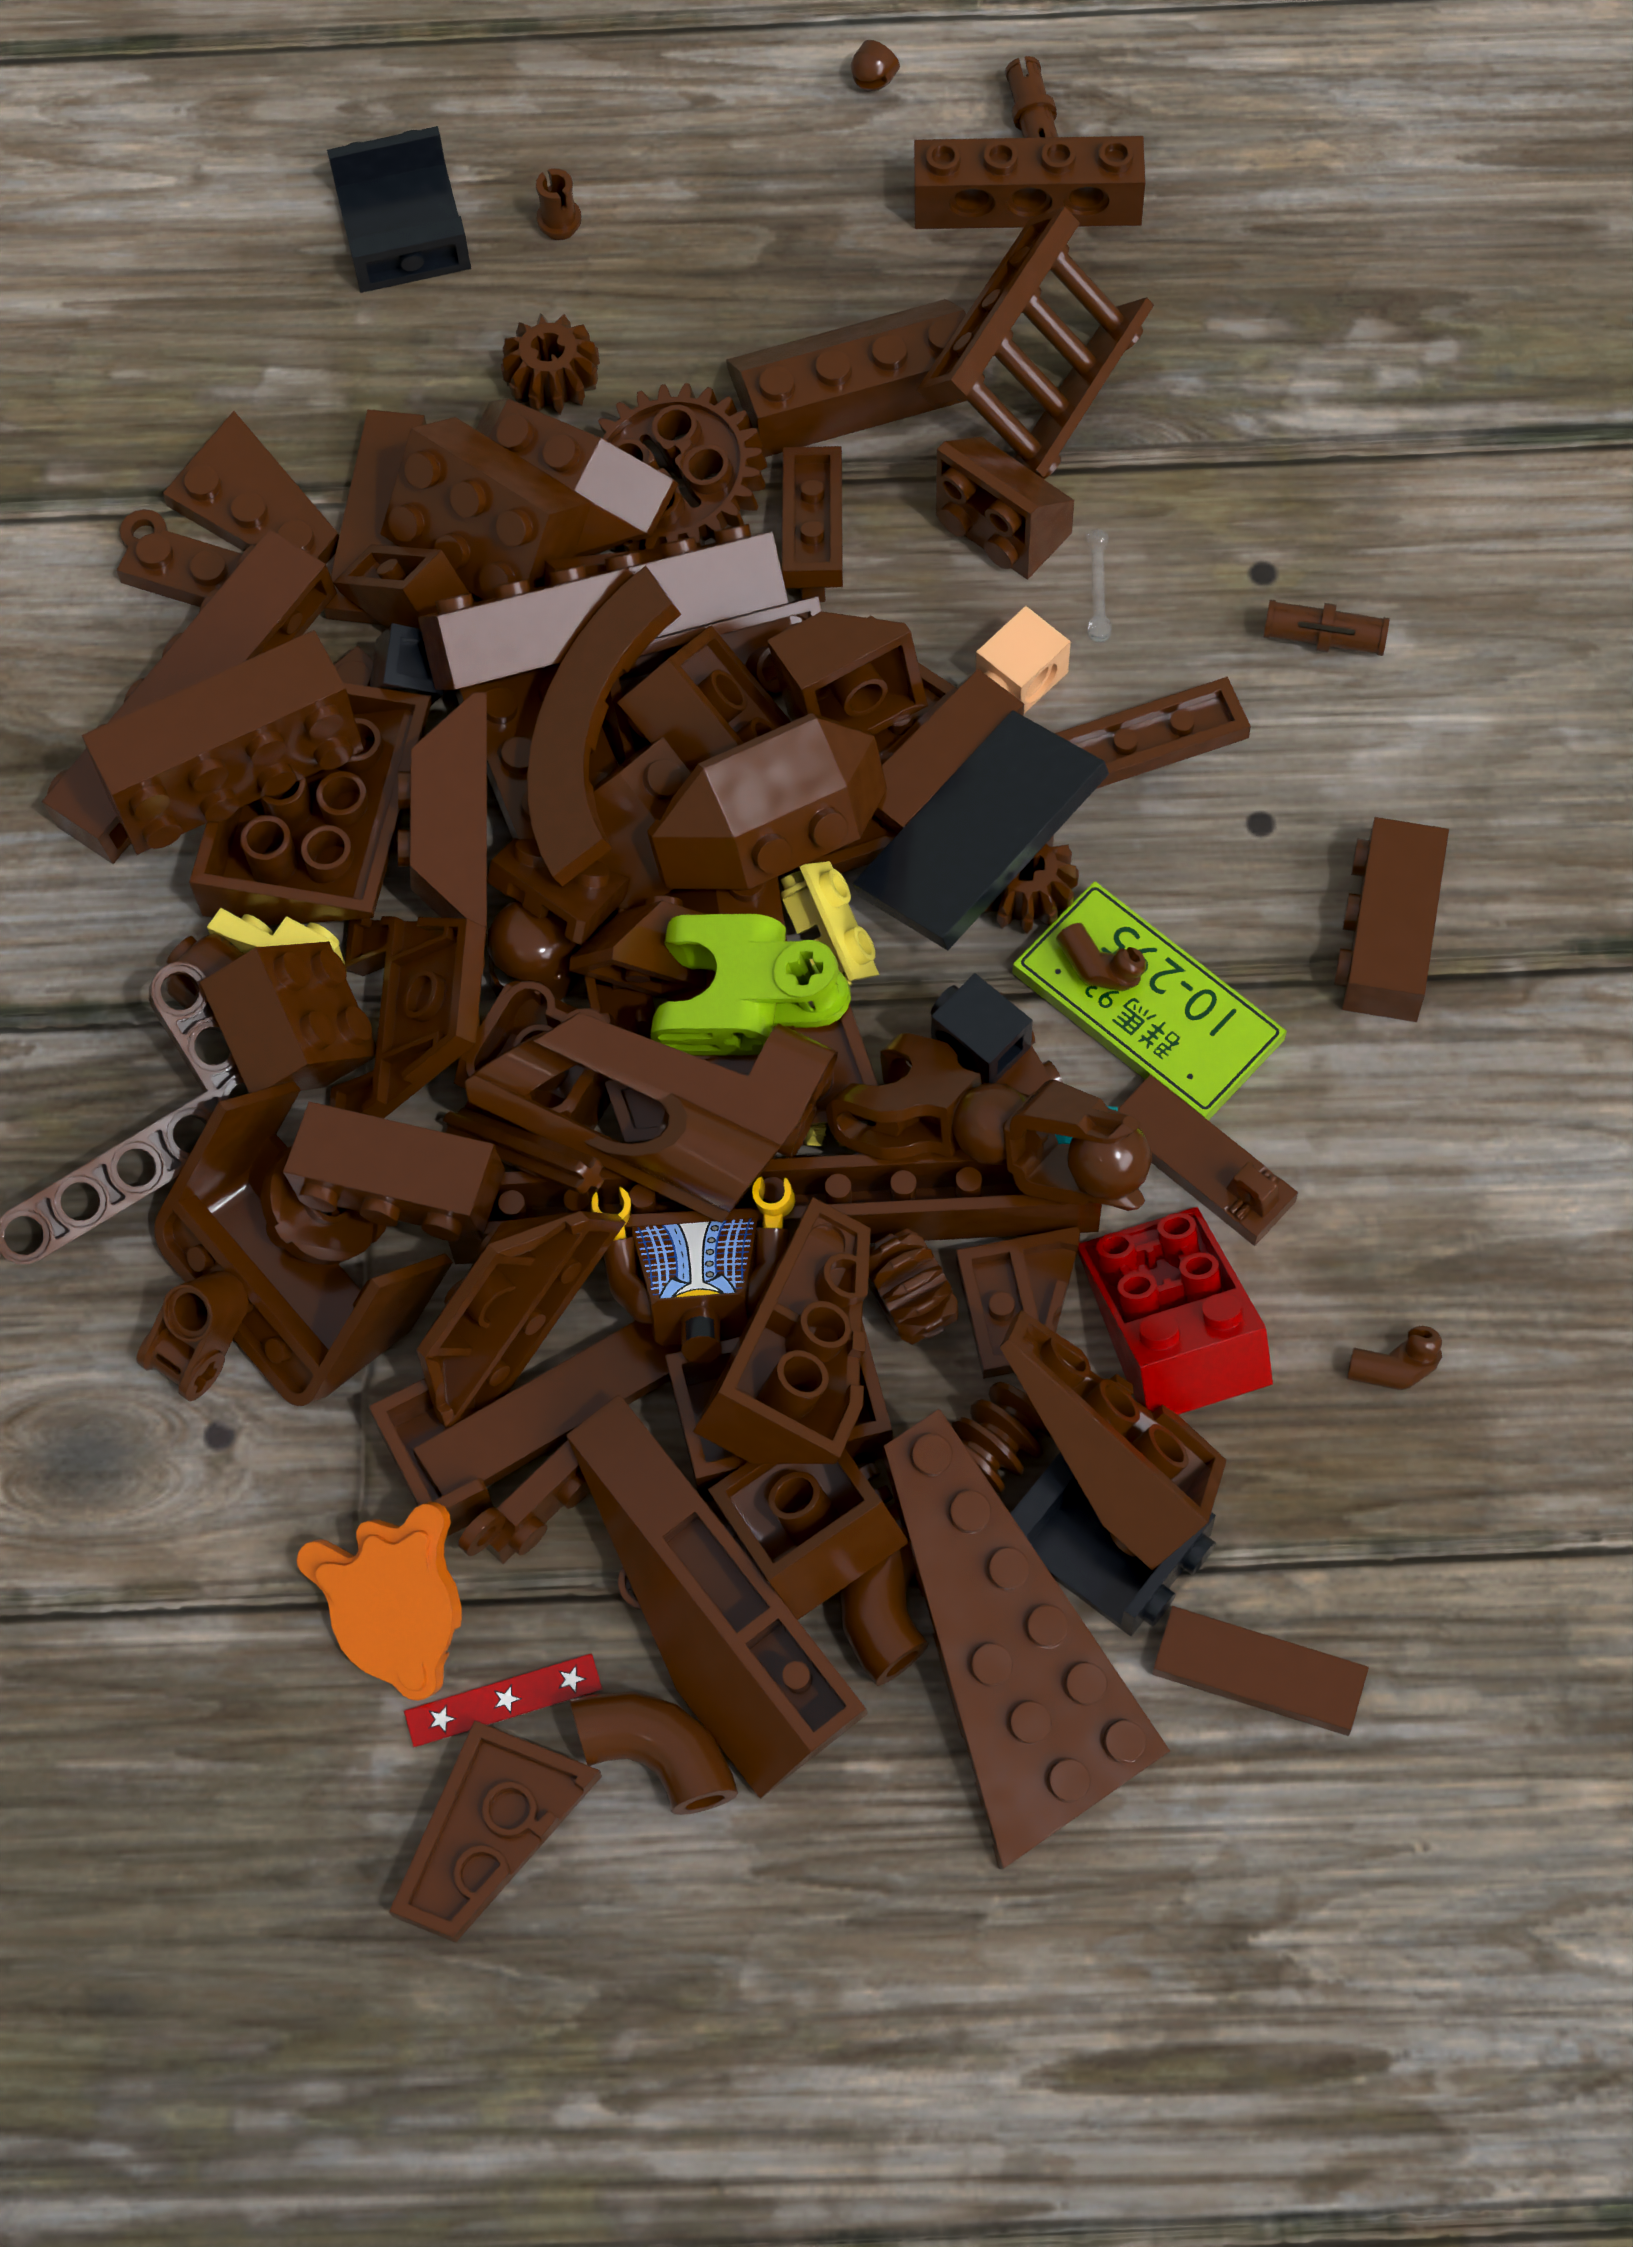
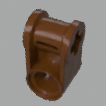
M214 1271L170 1289L164 1298L163 1305L151 1331L139 1347L136 1356L137 1363L147 1371L158 1370L179 1386V1394L186 1400L195 1401L212 1386L222 1371L225 1355L243 1318L246 1316L248 1296L243 1283L231 1273Z

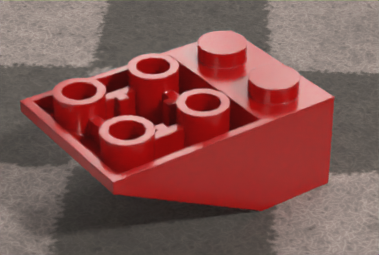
M1198 1207L1169 1214L1165 1217L1118 1232L1109 1233L1079 1244L1078 1255L1126 1380L1133 1384L1134 1396L1138 1403L1152 1412L1161 1405H1164L1179 1415L1273 1385L1266 1326Z

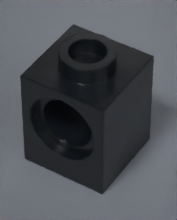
M391 623L376 639L370 687L431 696V705L444 694V690L435 689L421 629Z
M976 973L960 988L956 985L947 988L939 996L931 1009V1038L948 1043L956 1052L958 1063L964 1069L980 1073L981 1085L984 1083H996L1031 1048L1033 1020Z

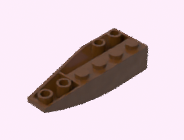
M618 1394L566 1436L676 1690L705 1728L713 1734L718 1745L757 1796L762 1799L868 1714L867 1709L621 1395Z

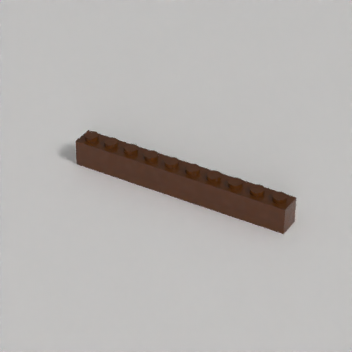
M1059 1144L1062 1148L1069 1150L1070 1144ZM961 1149L952 1157L936 1153H924L910 1158L895 1160L878 1159L866 1154L772 1159L759 1176H762L764 1180L765 1194L763 1201L772 1204L782 1199L785 1193L784 1178H787L791 1184L795 1195V1204L791 1212L783 1217L782 1227L789 1229V1240L812 1197L871 1228L870 1244L890 1233L895 1235L906 1228L916 1232L924 1241L1029 1236L1077 1226L1080 1233L1099 1232L1102 1204L1089 1201L1085 1205L1080 1206L1026 1195L1017 1188L1014 1175L1007 1170V1163L1004 1165L980 1164L962 1152ZM602 1167L599 1174L604 1180L602 1186L597 1191L589 1188L584 1194L577 1193L524 1171L504 1172L482 1240L460 1236L458 1241H448L455 1264H473L480 1255L481 1243L491 1231L499 1227L501 1222L577 1211L591 1212V1202L595 1192H597L598 1207L602 1213L619 1214L623 1210L620 1204L619 1187L627 1191L631 1199L630 1217L624 1226L627 1238L633 1237L632 1226L711 1221L714 1219L606 1167ZM752 1185L726 1219L757 1217V1227L763 1228V1214L759 1211L753 1199Z

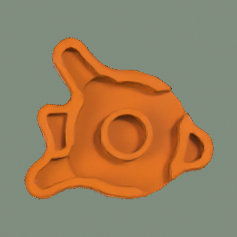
M431 1501L414 1508L401 1526L379 1519H372L361 1523L356 1530L358 1543L356 1555H352L339 1546L323 1539L306 1543L301 1547L297 1555V1566L301 1573L315 1583L327 1599L333 1632L341 1650L349 1660L365 1673L392 1684L404 1697L417 1701L435 1695L442 1687L444 1664L449 1655V1652L446 1651L451 1644L454 1630L461 1627L462 1606L457 1586L447 1569L444 1558V1543L451 1524L450 1514L445 1506Z

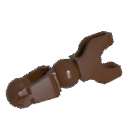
M912 1033L897 1035L880 1051L883 1082L885 1085L876 1086L851 1083L843 1088L828 1103L826 1108L829 1127L833 1136L840 1144L878 1159H904L924 1153H936L952 1157L961 1148L962 1152L980 1164L1004 1165L1007 1163V1170L1014 1175L1017 1188L1024 1194L1032 1197L1080 1206L1092 1201L1126 1211L1139 1209L1145 1202L1139 1187L1145 1182L1148 1175L1152 1154L1143 1131L1139 1128L1141 1123L1131 1115L1109 1109L1101 1098L1053 1079L1046 1081L1028 1098L1008 1084L984 1083L981 1085L980 1073L964 1069L958 1063L957 1054L952 1047L940 1040ZM852 1114L874 1121L876 1124L870 1126L861 1123ZM1055 1134L1073 1137L1069 1150L1062 1148L1058 1144Z

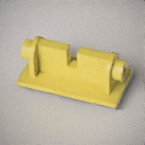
M830 861L804 864L800 866L801 871L792 873L780 880L784 891L780 893V897L784 902L797 934L804 933L817 926L821 936L814 939V941H820L831 949L838 962V970L843 974L849 986L853 985L851 981L879 975L873 961L875 959L873 942L868 933L858 926L848 904L851 899L849 887L844 877L836 869H833ZM809 959L811 964L815 965L813 959Z

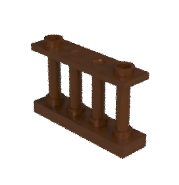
M1066 207L1029 219L916 390L931 406L956 399L958 401L967 400L1017 453L1014 459L1043 479L1050 476L1060 464L1061 456L1059 453L1123 353L1131 348L1143 333L1141 325L1154 306L1147 297L1115 306L1068 255L1069 246L1067 243L1080 222ZM1050 270L1100 324L1087 346L1080 341L1040 297L1042 290L1039 285ZM1021 313L1030 320L1073 367L1059 389L1012 340L1013 331L1011 328ZM993 356L1045 409L1031 433L983 383L985 375L982 372Z

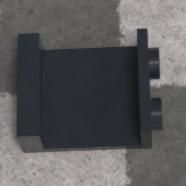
M438 126L422 130H409L402 134L365 142H353L346 146L327 150L360 293L471 269L465 231L455 204Z
M1061 1452L1010 1513L1053 1578L1129 1636L1134 1634L1143 1621L1154 1626L1160 1620L1176 1596V1593L1169 1589L1184 1569L1194 1575L1207 1560L1216 1545V1542L1209 1538L1216 1516L1211 1512L1208 1524L1152 1571L1137 1556H1130L1124 1553L1115 1544L1109 1530L1101 1523Z

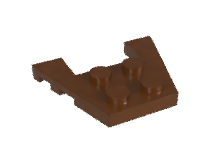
M382 916L381 920H349L345 968L361 976H366L384 968L375 1066L372 1072L331 1087L329 1106L384 1119L476 1044L480 1023L481 981L485 966L486 927L467 918L418 917L417 921H404L395 916Z

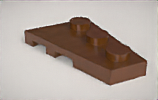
M474 1720L389 1912L392 1917L456 1943L602 1777L600 1770Z

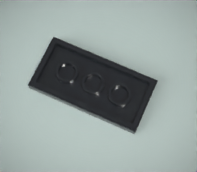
M1012 710L852 883L857 895L948 951L1109 775L1105 761Z

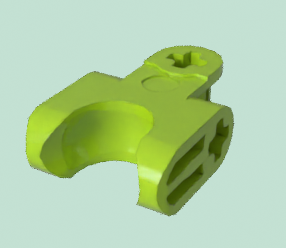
M760 914L676 916L670 920L666 929L664 943L669 952L682 966L693 970H713L716 972V975L710 987L702 994L690 1000L668 1001L660 1005L653 1016L651 1039L693 1056L760 1054L773 1027L777 1024L794 1026L795 1028L827 1026L840 1019L847 1011L851 1001L850 986L843 974L838 970V962L828 946L814 940L785 941L786 927L772 917ZM809 959H813L815 965H812ZM809 1001H812V1002H813L815 1008H812V1007H811V1004H810Z

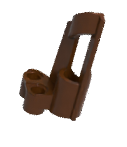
M577 1013L551 1030L529 1038L486 1063L465 1080V1086L469 1102L541 1137L594 1156L603 1163L604 1167L723 1223L769 1165L777 1152L788 1158H794L798 1153L815 1118L817 1111L815 1104L830 1079L838 1058V1051L788 1027L777 1024L767 1038L749 1076H746L586 1014ZM582 1064L659 1101L664 1105L665 1113L653 1139L647 1142L628 1144L620 1143L525 1096L554 1076L575 1065Z

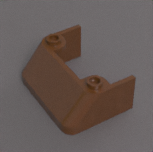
M291 1081L218 1102L157 1214L154 1232L160 1252L185 1283L214 1271L231 1273L243 1283L248 1296V1309L233 1339L287 1402L295 1406H305L329 1396L409 1333L453 1262L443 1253L398 1270L375 1276L369 1279L363 1288L360 1289L339 1264L317 1265L296 1258L288 1250L275 1246L270 1241L266 1233L267 1222L263 1215L261 1192L265 1174L273 1163L274 1158L279 1152L288 1148L276 1134L301 1091L298 1085Z

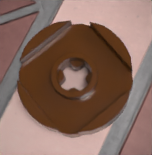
M292 1146L279 1152L265 1174L261 1192L262 1210L267 1222L266 1233L275 1246L288 1250L296 1258L308 1263L334 1265L365 1252L385 1232L387 1226L365 1219L360 1215V1211L340 1207L336 1208L334 1212H328L325 1215L321 1211L300 1202L283 1173Z

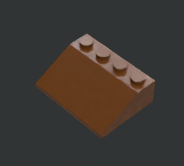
M343 682L347 689L364 751L353 755L348 762L332 770L323 769L295 782L289 790L282 794L264 796L238 808L231 817L223 821L206 823L189 881L202 916L213 918L219 909L222 908L239 918L244 914L254 916L267 926L280 925L286 916L299 923L373 918L403 809H398V771H411V748L423 737L432 704L431 696Z

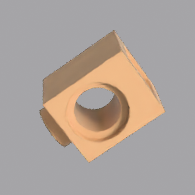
M1025 606L976 651V670L982 671L1023 702L1025 714L1068 673L1071 641Z

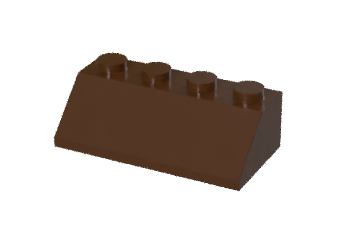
M944 299L726 359L727 368L741 407L747 412L753 428L757 429L763 444L761 449L764 457L782 453L783 447H804L967 401H958L956 399L931 406L916 391L966 316L965 310Z

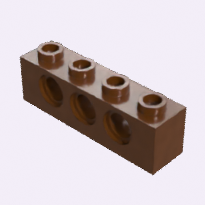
M1143 136L914 140L915 229L1023 228L1029 219L1062 207H1066L1080 222L1078 227L1142 226L1146 183Z

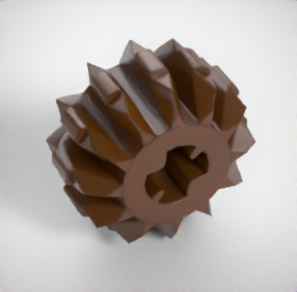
M540 313L537 325L531 327L519 322L516 337L505 338L503 346L504 358L501 364L502 377L507 386H510L511 395L515 398L516 402L530 401V407L539 412L546 405H553V408L561 415L565 402L570 401L582 406L585 391L596 389L598 381L597 370L600 364L599 352L594 342L590 341L589 332L584 324L571 327V323L565 314L555 323H548L547 319Z
M1053 835L983 913L998 911L997 923L1000 924L1001 929L1016 919L1021 920V927L1028 934L1033 928L1034 919L1037 918L1050 927L1057 920V910L1065 911L1068 907H1071L1074 902V892L1072 890L1078 885L1079 871L1076 869V866L1071 865L1072 851L1069 849V844L1053 847ZM1020 877H1030V878H1032V880H1031V881H1021V880H1019V878H1020Z
M906 1228L895 1235L890 1233L874 1242L875 1246L870 1248L868 1286L897 1336L913 1345L924 1338H927V1340L945 1331L944 1327L958 1320V1301L951 1290L952 1286L947 1281L942 1267L936 1261L931 1249L927 1247L921 1236Z

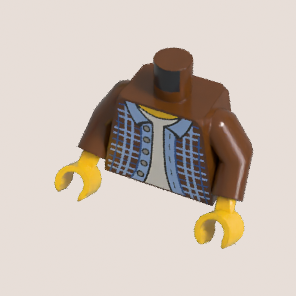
M762 1176L754 1182L752 1194L759 1211L763 1214V1228L757 1227V1217L725 1219L723 1223L711 1220L632 1226L633 1237L627 1238L625 1227L623 1226L603 1255L612 1296L638 1323L651 1325L656 1343L662 1346L681 1345L683 1356L695 1363L713 1361L721 1354V1341L741 1336L788 1244L789 1229L782 1228L783 1217L791 1212L795 1204V1195L788 1179L784 1178V1196L780 1201L772 1204L763 1201L765 1184ZM619 1187L620 1204L623 1210L618 1215L626 1222V1225L630 1217L631 1199L628 1192ZM597 1192L592 1197L591 1212L602 1213L598 1207Z

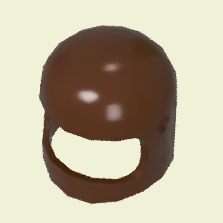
M518 900L509 903L494 917L488 930V952L490 954V984L497 997L504 986L500 984L494 973V965L508 976L523 981L542 983L551 991L554 998L562 1000L573 989L578 973L569 971L570 958L578 951V944L565 937L567 927L565 920L550 910L548 911V916L538 918L523 908Z

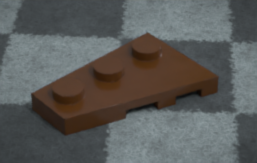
M235 411L230 414L163 492L167 507L242 551H245L252 544H257L267 531L271 529L325 564L336 553L339 540L338 532Z

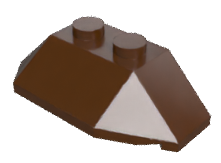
M511 399L490 401L476 427V430L592 501L574 557L588 556L609 550L629 540L636 542L652 537L678 486L674 479L606 440Z
M474 692L411 748V771H398V809H410V829H398V867H410L411 890L441 918H467L486 927L484 947L486 948L487 692Z
M810 713L698 763L671 799L662 818H657L647 830L662 884L669 889L749 890L859 840L887 790L875 736L869 731L860 728L856 729L841 722Z
M577 1211L504 1221L485 1237L479 1249L480 1255L465 1277L454 1284L448 1291L444 1300L445 1306L416 1349L437 1419L445 1427L455 1425L508 1393L626 1222L618 1214Z

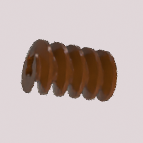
M1000 1381L990 1387L988 1395L991 1402L983 1399L975 1401L970 1408L972 1420L965 1417L957 1418L952 1423V1428L995 1492L1001 1494L1005 1490V1485L998 1470L1004 1467L1013 1474L1020 1476L1024 1472V1467L1016 1453L1022 1449L1033 1457L1039 1458L1043 1454V1449L1035 1435L1040 1431L1051 1439L1053 1438L1028 1395L1014 1386Z

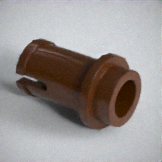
M549 169V187L543 172L536 180V190L540 202L536 220L539 229L545 235L554 240H565L570 238L579 228L582 215L579 206L574 202L571 176L561 169Z

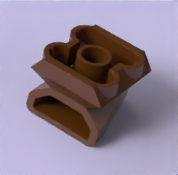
M519 980L507 983L479 1026L476 1044L460 1057L454 1084L466 1089L465 1080L477 1069L529 1038L551 1030L577 1013H583L601 1021L609 1022L604 1015L596 1010L589 1008L576 1009L554 998L551 991L541 983L533 981L521 982ZM578 1064L549 1079L525 1097L594 1130L611 1103L605 1082L612 1079L582 1064ZM469 1101L465 1105V1108L499 1121L512 1123Z

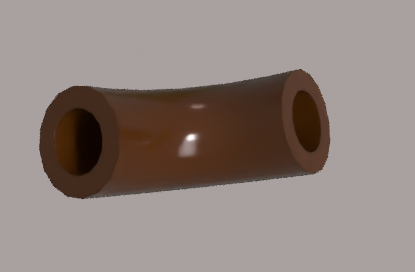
M894 1503L887 1509L908 1540L906 1530L901 1524L896 1503ZM909 1543L840 1590L843 1631L862 1668L877 1686L891 1681L904 1672L924 1653L929 1644L914 1625L907 1608L906 1594L911 1579L917 1571Z
M635 1691L595 1694L570 1700L588 1766L624 1759L644 1764L659 1777L667 1793L671 1812L677 1815L706 1811L723 1805L737 1796L738 1791L733 1773L713 1734L677 1704Z

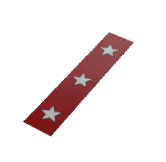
M591 1653L405 1710L404 1714L413 1747L415 1748L470 1731L474 1720L490 1725L603 1689Z

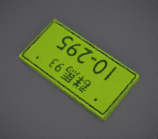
M1096 881L1013 963V975L1146 1080L1152 1075L1208 1121L1285 1040L1287 1031ZM1074 923H1082L1101 952L1115 954L1121 948L1133 947L1137 949L1146 960V970L1141 976V981L1137 986L1123 992L1083 983L1057 943V935Z

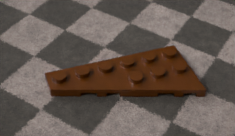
M938 1409L881 1448V1453L901 1524L906 1530L917 1569L915 1574L921 1595L925 1597L934 1629L932 1634L961 1737L965 1739L976 1778L974 1783L980 1804L985 1810L994 1844L992 1846L998 1868L1004 1869L1170 1752V1750L944 1414Z

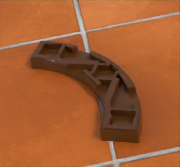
M646 565L625 582L603 604L580 632L562 660L547 690L537 717L530 746L527 772L528 806L532 829L540 854L552 877L562 887L613 849L603 831L597 813L594 786L589 782L590 754H594L600 729L609 707L605 700L615 680L624 673H628L648 645L682 615Z

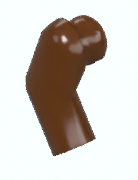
M1074 923L1066 927L1056 937L1057 943L1080 980L1087 985L1123 992L1137 986L1141 981L1142 974L1146 970V960L1143 954L1133 947L1118 949L1115 954L1101 952L1082 923Z
M1417 1326L1408 1331V1339L1389 1354L1353 1347L1347 1379L1396 1390L1411 1388L1436 1370L1442 1358V1351L1440 1350L1442 1338L1431 1327Z

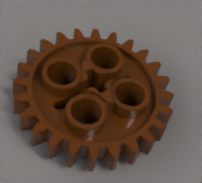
M689 383L683 385L678 397H671L666 384H662L658 391V399L650 401L641 390L637 392L638 407L631 410L625 404L618 402L616 407L620 418L616 422L606 418L598 420L604 433L602 439L672 478L665 469H660L654 454L643 444L645 440H651L662 453L671 471L679 479L683 478L688 492L700 503L698 507H691L681 495L677 486L668 504L671 507L662 515L652 537L636 542L629 540L611 548L615 551L623 545L626 552L644 550L645 548L646 550L660 548L659 545L690 537H695L697 547L702 546L710 538L715 540L714 531L723 529L727 525L732 527L744 524L739 512L740 509L757 511L759 506L753 491H760L766 488L761 470L767 468V461L761 449L763 444L757 429L753 428L745 410L737 412L731 397L728 396L718 402L713 389L707 387L696 399ZM681 434H686L684 437L678 440H673L675 437ZM712 473H718L715 477L711 479L703 480L706 476Z

